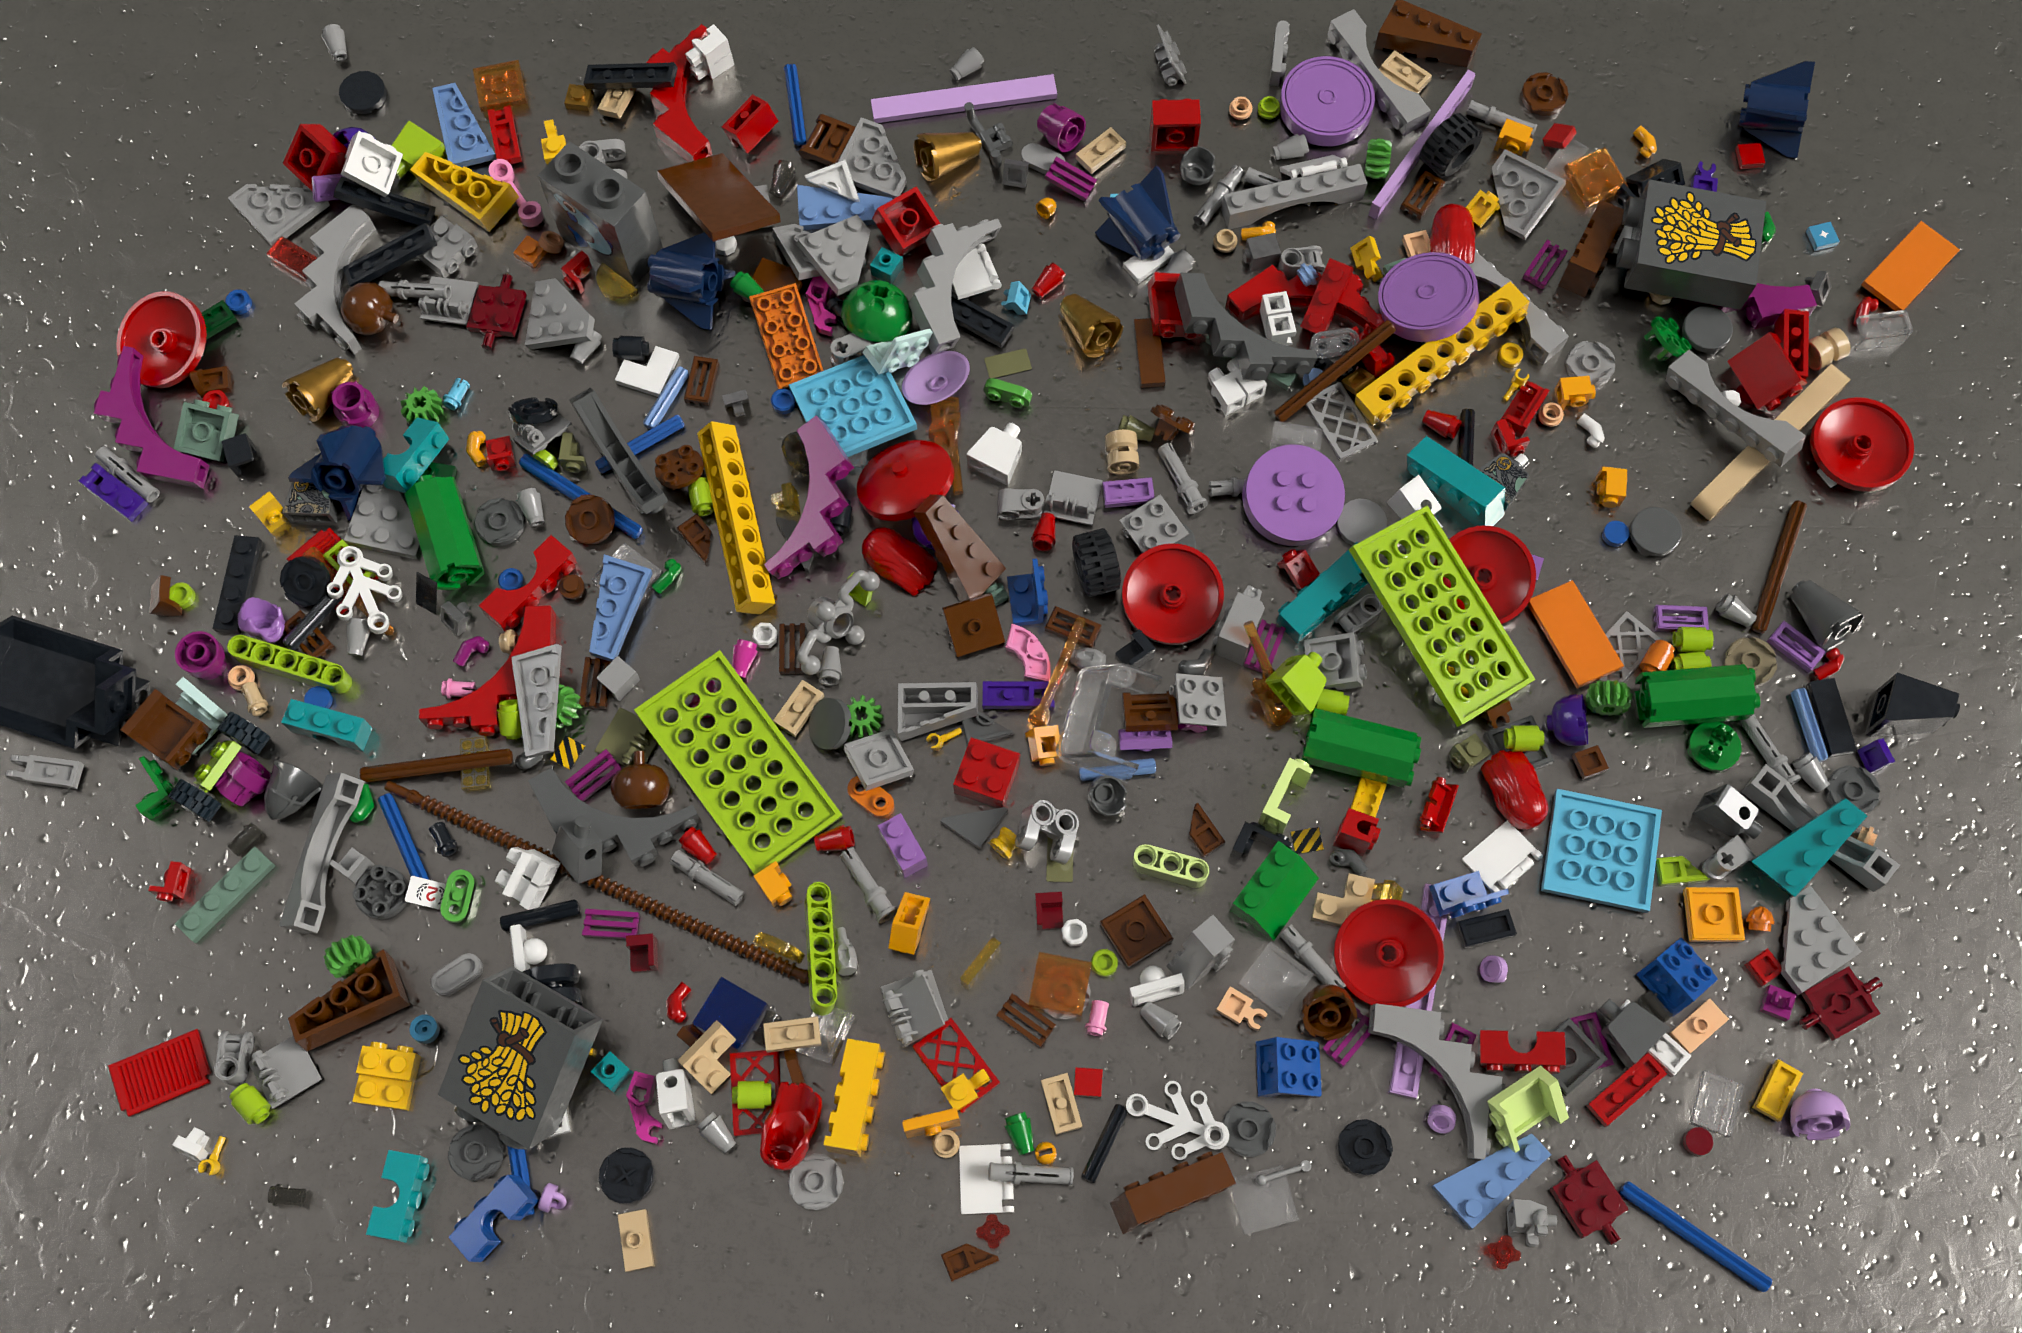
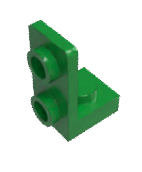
M142 756L139 760L158 791L147 794L135 806L143 816L152 820L176 804L175 801L168 797L174 787L167 779L163 780L160 775L163 770L156 760L150 761L145 756Z

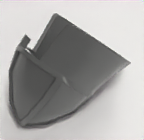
M275 760L264 795L265 810L271 820L281 819L297 812L314 795L322 790L323 785L302 769L284 761Z

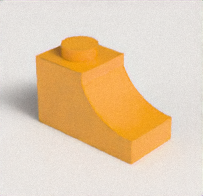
M907 892L904 893L892 922L889 949L915 954L929 908L930 898Z

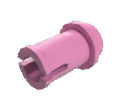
M448 678L447 681L443 680L441 693L442 696H447V699H451L452 696L464 697L472 693L473 690H476V683L453 681L452 678Z
M1094 1000L1091 1003L1089 1022L1085 1024V1028H1087V1034L1101 1037L1103 1032L1107 1030L1105 1020L1109 1003Z

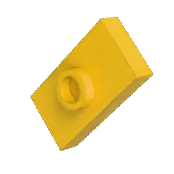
M270 491L249 507L270 533L288 520L282 513L283 507Z
M1361 777L1351 809L1376 817L1387 784Z
M1779 1059L1775 1060L1753 1108L1776 1122L1781 1121L1803 1073Z

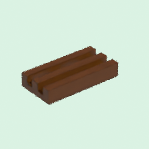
M1424 171L1402 202L1400 209L1403 211L1407 209L1409 211L1408 214L1413 215L1414 213L1417 215L1416 218L1421 220L1444 187L1445 181ZM1426 179H1429L1430 181L1428 182L1424 190L1421 192L1417 200L1414 202V204H1410V201L1413 199V197L1420 189ZM1434 183H1436L1437 186L1430 194V196L1428 197L1424 205L1421 207V209H1419L1418 206L1425 198L1429 190L1432 188Z
M694 356L684 396L685 403H690L691 401L697 405L703 403L704 406H709L719 365L718 359ZM699 363H703L696 395H692ZM709 364H711L704 397H702L701 395L707 375Z
M1055 606L1045 626V631L1086 648H1092L1102 625ZM1056 616H1061L1080 625L1093 629V632H1089L1074 624L1056 618ZM1052 624L1058 625V626L1063 627V628H1065V629H1067V630H1070V631H1072V632H1075V633H1077V634H1080V635H1082V636H1085V637L1089 638V640L1086 639V638H1083V637H1081V636H1078V635H1076V634H1074V633H1071V632H1069V631H1066V630H1064V629H1061V628H1059V627H1056V626H1054V625H1052Z
M301 610L285 622L284 631L289 634L291 632L289 627L291 625L296 627L298 624L297 620L303 619L306 615ZM316 627L313 632L324 644L319 646L309 635L306 639L316 651L312 653L303 643L299 647L306 655L318 658L320 655L323 657L326 654L325 651L334 648V645Z
M790 623V625L779 624L780 675L805 674L801 669V664L800 668H795V632L800 631L801 647L806 638L805 623H800V625H795V623ZM786 632H790L789 668H785Z
M585 657L580 692L581 698L579 700V704L583 708L606 709L608 689L603 684L600 703H596L599 682L597 676L600 674V666H604L605 669L611 663L610 661L595 657V659ZM594 665L590 702H587L591 666Z
M1013 993L996 1015V1017L1039 1048H1041L1056 1027V1024ZM1015 1003L1028 1014H1030L1035 1019L1040 1021L1042 1024L1047 1026V1030L1041 1028L1039 1025L1034 1023L1032 1020H1030L1028 1017L1023 1015L1021 1012L1016 1010L1011 1005ZM1009 1011L1011 1014H1013L1018 1019L1023 1021L1029 1027H1031L1036 1032L1041 1034V1038L1038 1039L1037 1037H1035L1022 1026H1020L1015 1021L1006 1016L1005 1013Z

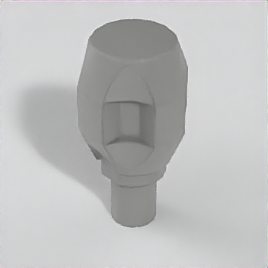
M1083 648L1074 651L1062 649L1060 652V659L1071 661V664H1074L1082 671L1096 673L1103 671L1105 667L1106 655L1097 649Z
M839 927L835 929V967L839 975L847 976L856 972L858 961L855 948L850 940L847 939L846 929Z

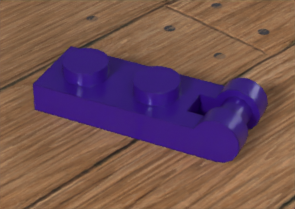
M96 462L92 465L91 471L86 477L83 475L78 480L85 488L131 522L149 504L144 498ZM99 477L103 478L98 485L94 484Z
M983 681L982 707L983 709L1054 710L1055 701L1052 699V693L1055 691V684L1046 681ZM1034 692L1042 693V699H1034Z

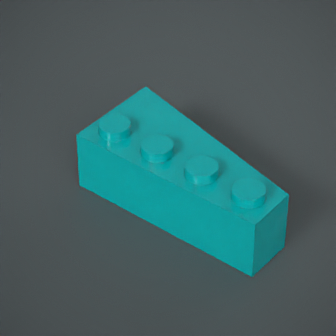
M1428 436L1421 440L1407 454L1408 471L1414 477L1419 475L1432 491L1474 526H1494L1504 516L1505 487Z
M1349 550L1327 570L1323 571L1313 583L1300 590L1297 597L1291 603L1289 601L1286 602L1278 610L1279 615L1276 623L1280 627H1285V632L1297 644L1369 584Z
M1846 798L1840 799L1748 862L1788 895L1796 897L1867 818V815Z

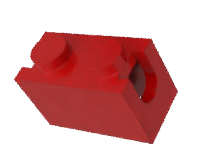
M752 94L723 124L722 129L734 147L737 148L740 145L743 151L748 154L779 121L768 102Z
M1348 808L1340 823L1333 846L1341 849H1351L1357 855L1364 856L1367 849L1372 850L1374 843L1376 844L1381 829L1376 826L1379 819Z

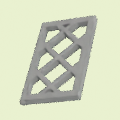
M1337 382L1324 389L1305 404L1339 460L1378 443V439L1341 382ZM1339 389L1345 398L1344 402L1330 398L1331 393ZM1316 400L1325 402L1322 413L1316 411L1311 402ZM1328 403L1342 407L1340 417L1325 414ZM1346 408L1354 412L1358 419L1357 422L1343 419ZM1324 419L1338 423L1335 433L1328 431L1323 423ZM1341 424L1355 427L1353 438L1339 435ZM1359 429L1365 430L1370 439L1366 441L1357 440ZM1341 440L1351 443L1350 449L1342 452L1336 441Z
M1627 611L1605 634L1607 638L1616 637L1617 650L1615 651L1623 665V655L1637 654L1638 660L1632 667L1624 666L1621 670L1614 672L1621 675V679L1618 682H1625L1634 673L1648 650L1641 649L1640 637H1649L1654 643L1656 640H1662ZM1627 619L1633 624L1634 632H1620L1621 624ZM1621 637H1635L1636 649L1623 650ZM1607 676L1598 679V681H1606Z

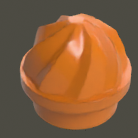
M1759 906L1752 909L1746 918V922H1749V930L1771 932V924H1774L1772 913L1765 907Z

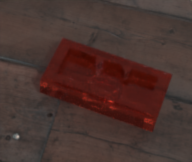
M283 236L266 253L269 258L305 280L307 278L302 270L317 259L316 256Z

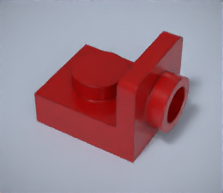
M581 250L560 268L564 276L562 279L564 284L570 290L575 289L580 294L584 292L580 278L586 277L592 269L588 255Z
M1506 419L1496 421L1491 431L1500 454L1505 453L1507 456L1515 457L1519 453L1523 454L1530 442L1528 436L1515 440V432L1511 426L1509 427Z
M510 436L485 441L488 454L486 460L492 471H505L509 467L516 466Z
M1291 549L1283 554V560L1277 563L1279 568H1285L1297 589L1304 588L1320 575L1306 550Z
M170 861L169 869L164 874V887L149 885L148 891L156 895L157 900L172 902L173 898L184 899L191 868L181 862Z

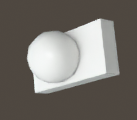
M520 924L510 926L514 968L523 972L531 969L530 964L541 963L547 956L546 944L538 938L527 940L526 930Z
M1156 965L1144 968L1140 975L1141 985L1130 988V1000L1132 1006L1137 1007L1149 1001L1155 1002L1183 994L1184 979L1182 973L1166 977L1162 968Z

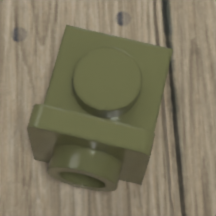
M563 432L559 453V461L563 470L571 473L587 471L588 465L585 457L579 456V442H576L573 433Z
M1474 733L1460 744H1455L1449 754L1453 764L1466 773L1489 757L1491 752Z

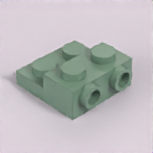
M194 399V404L184 402L174 449L224 462L225 452L222 441L234 437L239 414L232 413L233 408L217 405V409L210 408V402Z

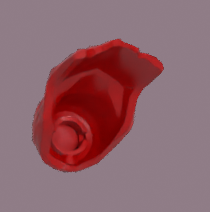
M1458 204L1442 206L1436 212L1433 219L1429 242L1430 252L1450 254L1462 259L1467 264H1472L1475 256L1476 233L1470 211Z
M885 527L876 528L868 533L862 543L863 557L871 568L880 576L899 585L913 596L919 593L918 590H922L924 585H929L935 575L934 571H936L938 565L936 559L924 548L906 539L893 529Z
M1501 750L1493 755L1491 760H1487L1481 766L1484 778L1492 789L1498 810L1511 825L1517 829L1527 830L1537 827L1545 820L1549 809L1547 799L1533 765L1523 752H1506Z
M781 1082L774 1106L764 1122L761 1134L760 1155L764 1163L775 1170H791L799 1165L808 1151L810 1139L818 1126L822 1099L819 1094L813 1092V1089L805 1083L801 1082L799 1085H796V1083Z

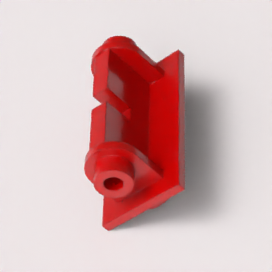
M1436 777V780H1433L1431 783L1432 787L1428 796L1431 800L1426 802L1422 816L1419 818L1421 821L1420 830L1443 833L1459 785L1446 784V779Z

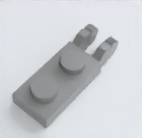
M1284 20L1278 21L1275 29L1270 86H1279L1280 77H1285L1286 63H1282V58L1287 57L1290 24Z
M12 755L10 761L17 765H26L25 772L7 770L5 776L27 783L77 789L84 764L79 761L43 756Z

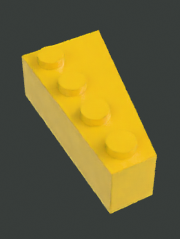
M427 152L410 169L421 184L488 232L494 228L519 198L511 184L494 180L493 177L485 174H478L473 172L472 169L457 166L451 161Z
M847 1038L840 1069L842 1080L838 1082L834 1095V1104H837L836 1110L833 1109L830 1113L828 1122L831 1136L825 1135L823 1144L828 1152L861 1157V1152L867 1150L869 1134H865L867 1123H872L874 1116V1107L870 1105L872 1095L877 1096L880 1083V1080L876 1079L877 1068L882 1069L885 1052H881L880 1044Z

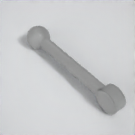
M1304 1160L1300 1165L1266 1176L1260 1174L1256 1177V1182L1262 1186L1269 1180L1298 1171L1308 1172L1311 1169V1163Z

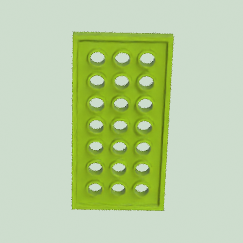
M1428 505L1348 549L1457 727L1536 680ZM1416 533L1424 538V544L1417 541ZM1397 544L1405 547L1406 555L1399 552ZM1379 554L1386 557L1387 565L1380 562ZM1430 555L1437 559L1438 566L1430 562ZM1411 565L1419 570V576H1415L1412 573ZM1392 576L1399 578L1401 587L1393 583ZM1443 577L1450 580L1451 588L1444 584ZM1425 587L1432 591L1433 598H1429L1425 594ZM1406 598H1410L1414 602V609L1408 607ZM1457 599L1462 600V602L1464 603V610L1458 607L1456 602ZM1438 609L1445 612L1446 620L1439 617ZM1420 620L1426 622L1428 631H1424L1420 627ZM1470 620L1477 624L1478 632L1471 628ZM1452 631L1459 635L1460 643L1452 638ZM1434 642L1441 646V653L1435 651L1433 647ZM1484 642L1490 645L1492 649L1491 654L1485 651ZM1466 653L1472 656L1474 660L1473 665L1467 662L1465 658ZM1447 664L1454 667L1455 676L1448 672ZM1498 664L1505 669V676L1498 672ZM1480 675L1487 680V687L1480 683ZM1461 686L1468 690L1469 698L1462 695Z
M720 650L634 709L642 723L754 875L775 861L777 863L781 862L814 838V836L843 817L842 813ZM709 681H719L721 689L715 693L709 692L706 688ZM690 695H696L700 698V703L698 706L690 708L685 704L686 698ZM727 700L734 701L737 705L736 710L732 713H725L721 709L722 704ZM668 710H675L678 713V719L673 723H668L663 718ZM706 715L714 717V726L711 728L702 727L700 725L702 717ZM741 721H748L751 723L752 729L747 734H741L737 730V725ZM685 730L691 731L694 734L693 740L687 744L679 741L680 733ZM727 736L731 741L729 747L719 749L715 745L718 737ZM758 741H762L767 745L766 752L761 755L755 754L752 751L753 744ZM705 751L708 753L709 759L705 764H697L694 761V756L697 752ZM738 756L743 757L746 761L744 768L740 770L733 769L731 767L732 759ZM770 763H780L783 767L782 772L779 775H771L767 771ZM713 772H721L724 775V781L720 785L710 783L709 777ZM756 777L761 781V786L758 790L751 791L746 787V782L749 778ZM785 784H796L798 792L794 796L785 795L783 793ZM734 792L739 795L740 800L737 805L728 806L724 802L725 796L728 793ZM764 799H774L777 803L776 808L770 812L764 811L761 807ZM810 804L814 809L812 815L802 817L798 813L800 805ZM750 813L755 817V822L752 826L744 827L740 824V818L743 814ZM781 819H788L792 823V828L790 831L782 833L777 829V823ZM761 834L768 835L771 839L769 846L759 848L755 844L757 836Z

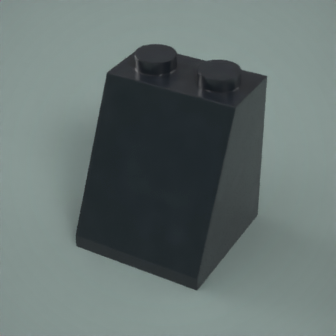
M1897 672L1877 689L1866 735L1874 737L1933 733L1941 726H1945L1950 719L1957 716L1960 710V704L1957 703L1959 693Z

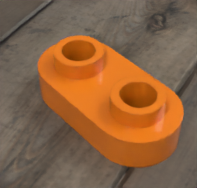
M858 776L850 780L847 790L849 797L856 804L878 819L887 818L893 813L894 800L888 792L880 786L867 791L864 789L859 792L856 790V787L862 785ZM884 800L886 803L883 807H878L876 805L877 801Z

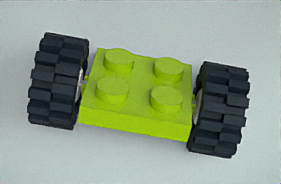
M229 712L217 728L233 741L224 740L222 743L218 742L209 754L212 756L210 761L206 765L201 764L194 774L196 780L193 784L199 788L180 779L168 795L170 799L180 804L181 807L207 822L211 821L222 805L207 795V790L210 791L239 752L241 746L258 755L271 738L260 728L233 712Z

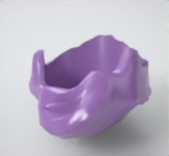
M251 597L246 599L238 613V626L240 630L247 632L249 636H260L267 642H276L283 635L285 620L281 607H277V605L260 598Z

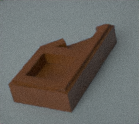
M695 514L679 525L677 530L703 563L706 564L709 559L713 534L700 516Z
M1196 803L1188 837L1204 858L1223 846L1225 840L1199 803Z
M795 1049L784 1050L792 1083H796V1085H799L801 1082L805 1083Z
M967 1243L941 1254L951 1282L999 1261L998 1256Z

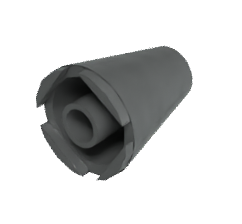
M1802 580L1792 588L1791 598L1816 642L1824 650L1832 649L1846 640L1844 635L1849 630L1854 633L1864 620V616L1859 610L1811 580L1806 582Z

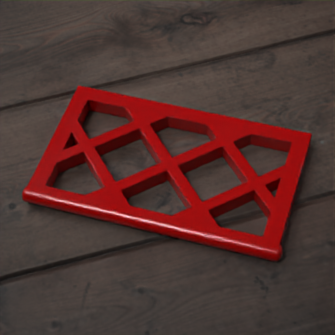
M952 1018L948 1019L945 1025L931 1032L912 1046L941 1087L949 1082H945L937 1072L938 1065L954 1067L952 1080L957 1077L958 1068L973 1069V1075L978 1070H985L992 1082L986 1087L977 1088L976 1091H979L977 1093L979 1098L959 1110L961 1113H964L968 1107L1000 1084V1081ZM949 1026L958 1035L957 1042L942 1040V1033ZM927 1043L937 1044L935 1059H928L920 1048ZM941 1045L957 1047L955 1062L939 1060ZM961 1048H967L975 1058L974 1065L959 1063Z
M766 1050L730 1053L731 1093L732 1087H738V1081H746L745 1078L756 1067L767 1076L764 1079L765 1083H768L770 1080L775 1083L776 1094L771 1106H768L758 1118L747 1109H738V1104H732L734 1137L762 1134L764 1123L761 1121L773 1108L781 1083L779 1051L767 1053ZM764 1056H773L774 1069L770 1074L758 1064ZM746 1058L751 1065L740 1076L736 1070V1059ZM744 1111L755 1122L749 1129L740 1130L739 1116Z

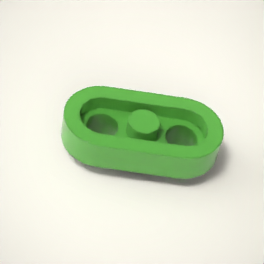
M994 378L987 379L983 388L988 399L992 401L1001 400L1010 403L1016 408L1028 406L1032 398V393L1028 389Z
M456 870L447 879L440 913L442 918L449 923L461 922L468 913L474 888V878L466 870ZM459 880L464 881L466 884L462 889L455 886V883ZM457 906L459 912L453 915L449 912V908Z

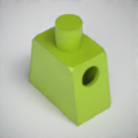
M411 121L406 123L391 145L396 151L403 154L395 175L398 179H401L408 171L412 173L410 169L425 152L443 159L447 158L443 142Z
M1315 652L1287 658L1265 681L1294 716L1311 714L1327 682L1326 677L1318 669L1322 662V657Z

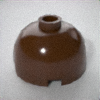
M1333 984L1318 985L1311 989L1303 999L1301 1015L1305 1029L1310 1035L1316 1037L1315 1035L1321 1036L1324 1040H1334L1343 1037L1353 1028L1352 1024L1357 1019V1011L1353 999L1345 989Z

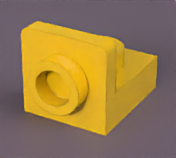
M1479 190L1465 207L1470 211L1473 223L1480 228L1495 211L1498 212L1500 209V205L1497 203L1499 198L1490 191L1484 193L1482 190Z

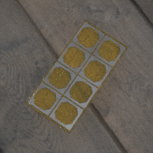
M486 736L460 739V755L488 751V738ZM489 767L461 770L462 790L470 791L490 788Z
M995 938L990 939L960 977L963 987L967 990L972 987L1001 950V942Z

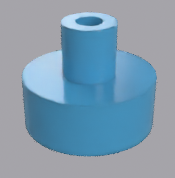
M420 1015L411 1022L410 1034L418 1043H431L439 1035V1024L430 1015Z

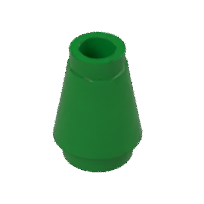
M742 271L738 272L730 283L734 293L750 300V296L764 293V290L748 273H743Z
M1026 1112L1006 1117V1125L1004 1127L1018 1154L1022 1155L1034 1151L1030 1117L1027 1118Z

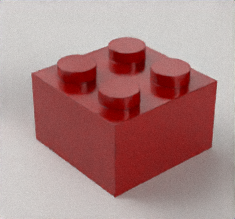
M1200 99L1152 100L1149 127L1151 151H1188L1191 147L1198 146L1201 127Z
M300 124L282 164L313 192L312 176L341 174L348 149L321 124Z
M917 186L878 207L872 218L894 253L900 256L926 243V239L931 232L930 230L934 226L941 224Z
M971 737L953 783L954 793L996 808L1004 807L1020 765V753Z

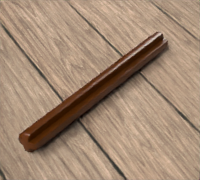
M1389 320L1383 322L1274 411L1277 419L1280 422L1286 421L1396 331L1393 323Z
M1799 500L1794 501L1791 506L1756 612L1757 617L1751 627L1754 632L1763 634L1768 628L1807 509V504Z
M500 749L367 766L360 769V779L365 782L511 764L513 762V753L510 749Z

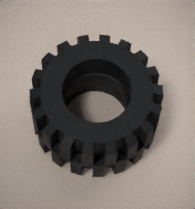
M1456 113L1443 121L1428 137L1421 150L1420 160L1440 178H1446L1457 172L1472 157L1481 142L1483 132L1462 113Z
M1104 528L1074 535L1072 540L1073 556L1084 592L1089 597L1119 590L1121 572L1116 550L1109 533Z

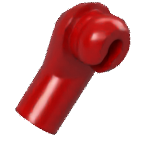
M1833 648L1826 652L1825 655L1829 661L1813 670L1818 680H1823L1839 671L1844 661V655L1840 653L1838 648Z

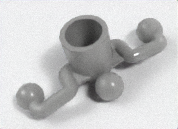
M858 570L840 587L837 601L825 596L815 599L810 605L807 614L808 622L817 629L809 631L797 653L801 669L805 674L814 675L821 667L820 660L816 656L808 655L815 641L827 643L831 638L836 639L845 636L849 644L858 645L864 640V630L858 625H853L854 618L851 610L854 601L849 593L859 582L865 591L871 592L877 589L880 578L876 573Z

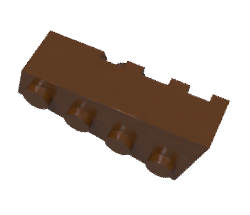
M1396 0L1378 32L1374 49L1383 50V48L1395 50L1402 55L1403 52L1416 54L1417 58H1437L1438 62L1468 67L1477 50L1482 33L1404 0Z

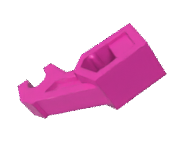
M822 276L812 278L807 289V302L810 306L816 330L820 334L832 336L833 328L826 326V324H836L837 318L834 314L824 309L829 301L832 289ZM814 294H820L822 297L817 298Z
M634 1071L626 1097L637 1130L636 1134L644 1142L657 1145L658 1138L651 1137L649 1132L653 1127L662 1129L663 1124L649 1115L647 1106L652 1103L657 1083L656 1077ZM637 1088L647 1090L644 1100L641 1102L634 1098L636 1097Z

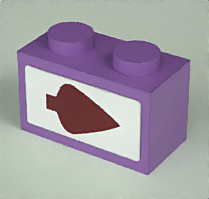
M901 813L878 825L879 834L904 878L928 866L926 856Z

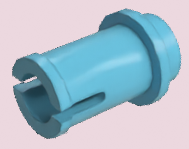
M456 378L448 394L443 396L444 401L442 403L446 408L456 410L461 407V400L470 388V384L464 379L460 383L461 378Z

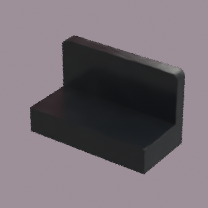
M1662 159L1626 177V182L1637 185L1640 197L1649 180L1685 185L1681 162Z

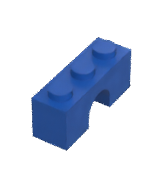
M505 1175L496 1181L494 1189L488 1196L477 1201L474 1205V1210L468 1217H464L454 1226L455 1230L449 1236V1239L469 1262H482L501 1242L493 1231L495 1217L502 1212L509 1220L521 1221L540 1199L520 1176Z

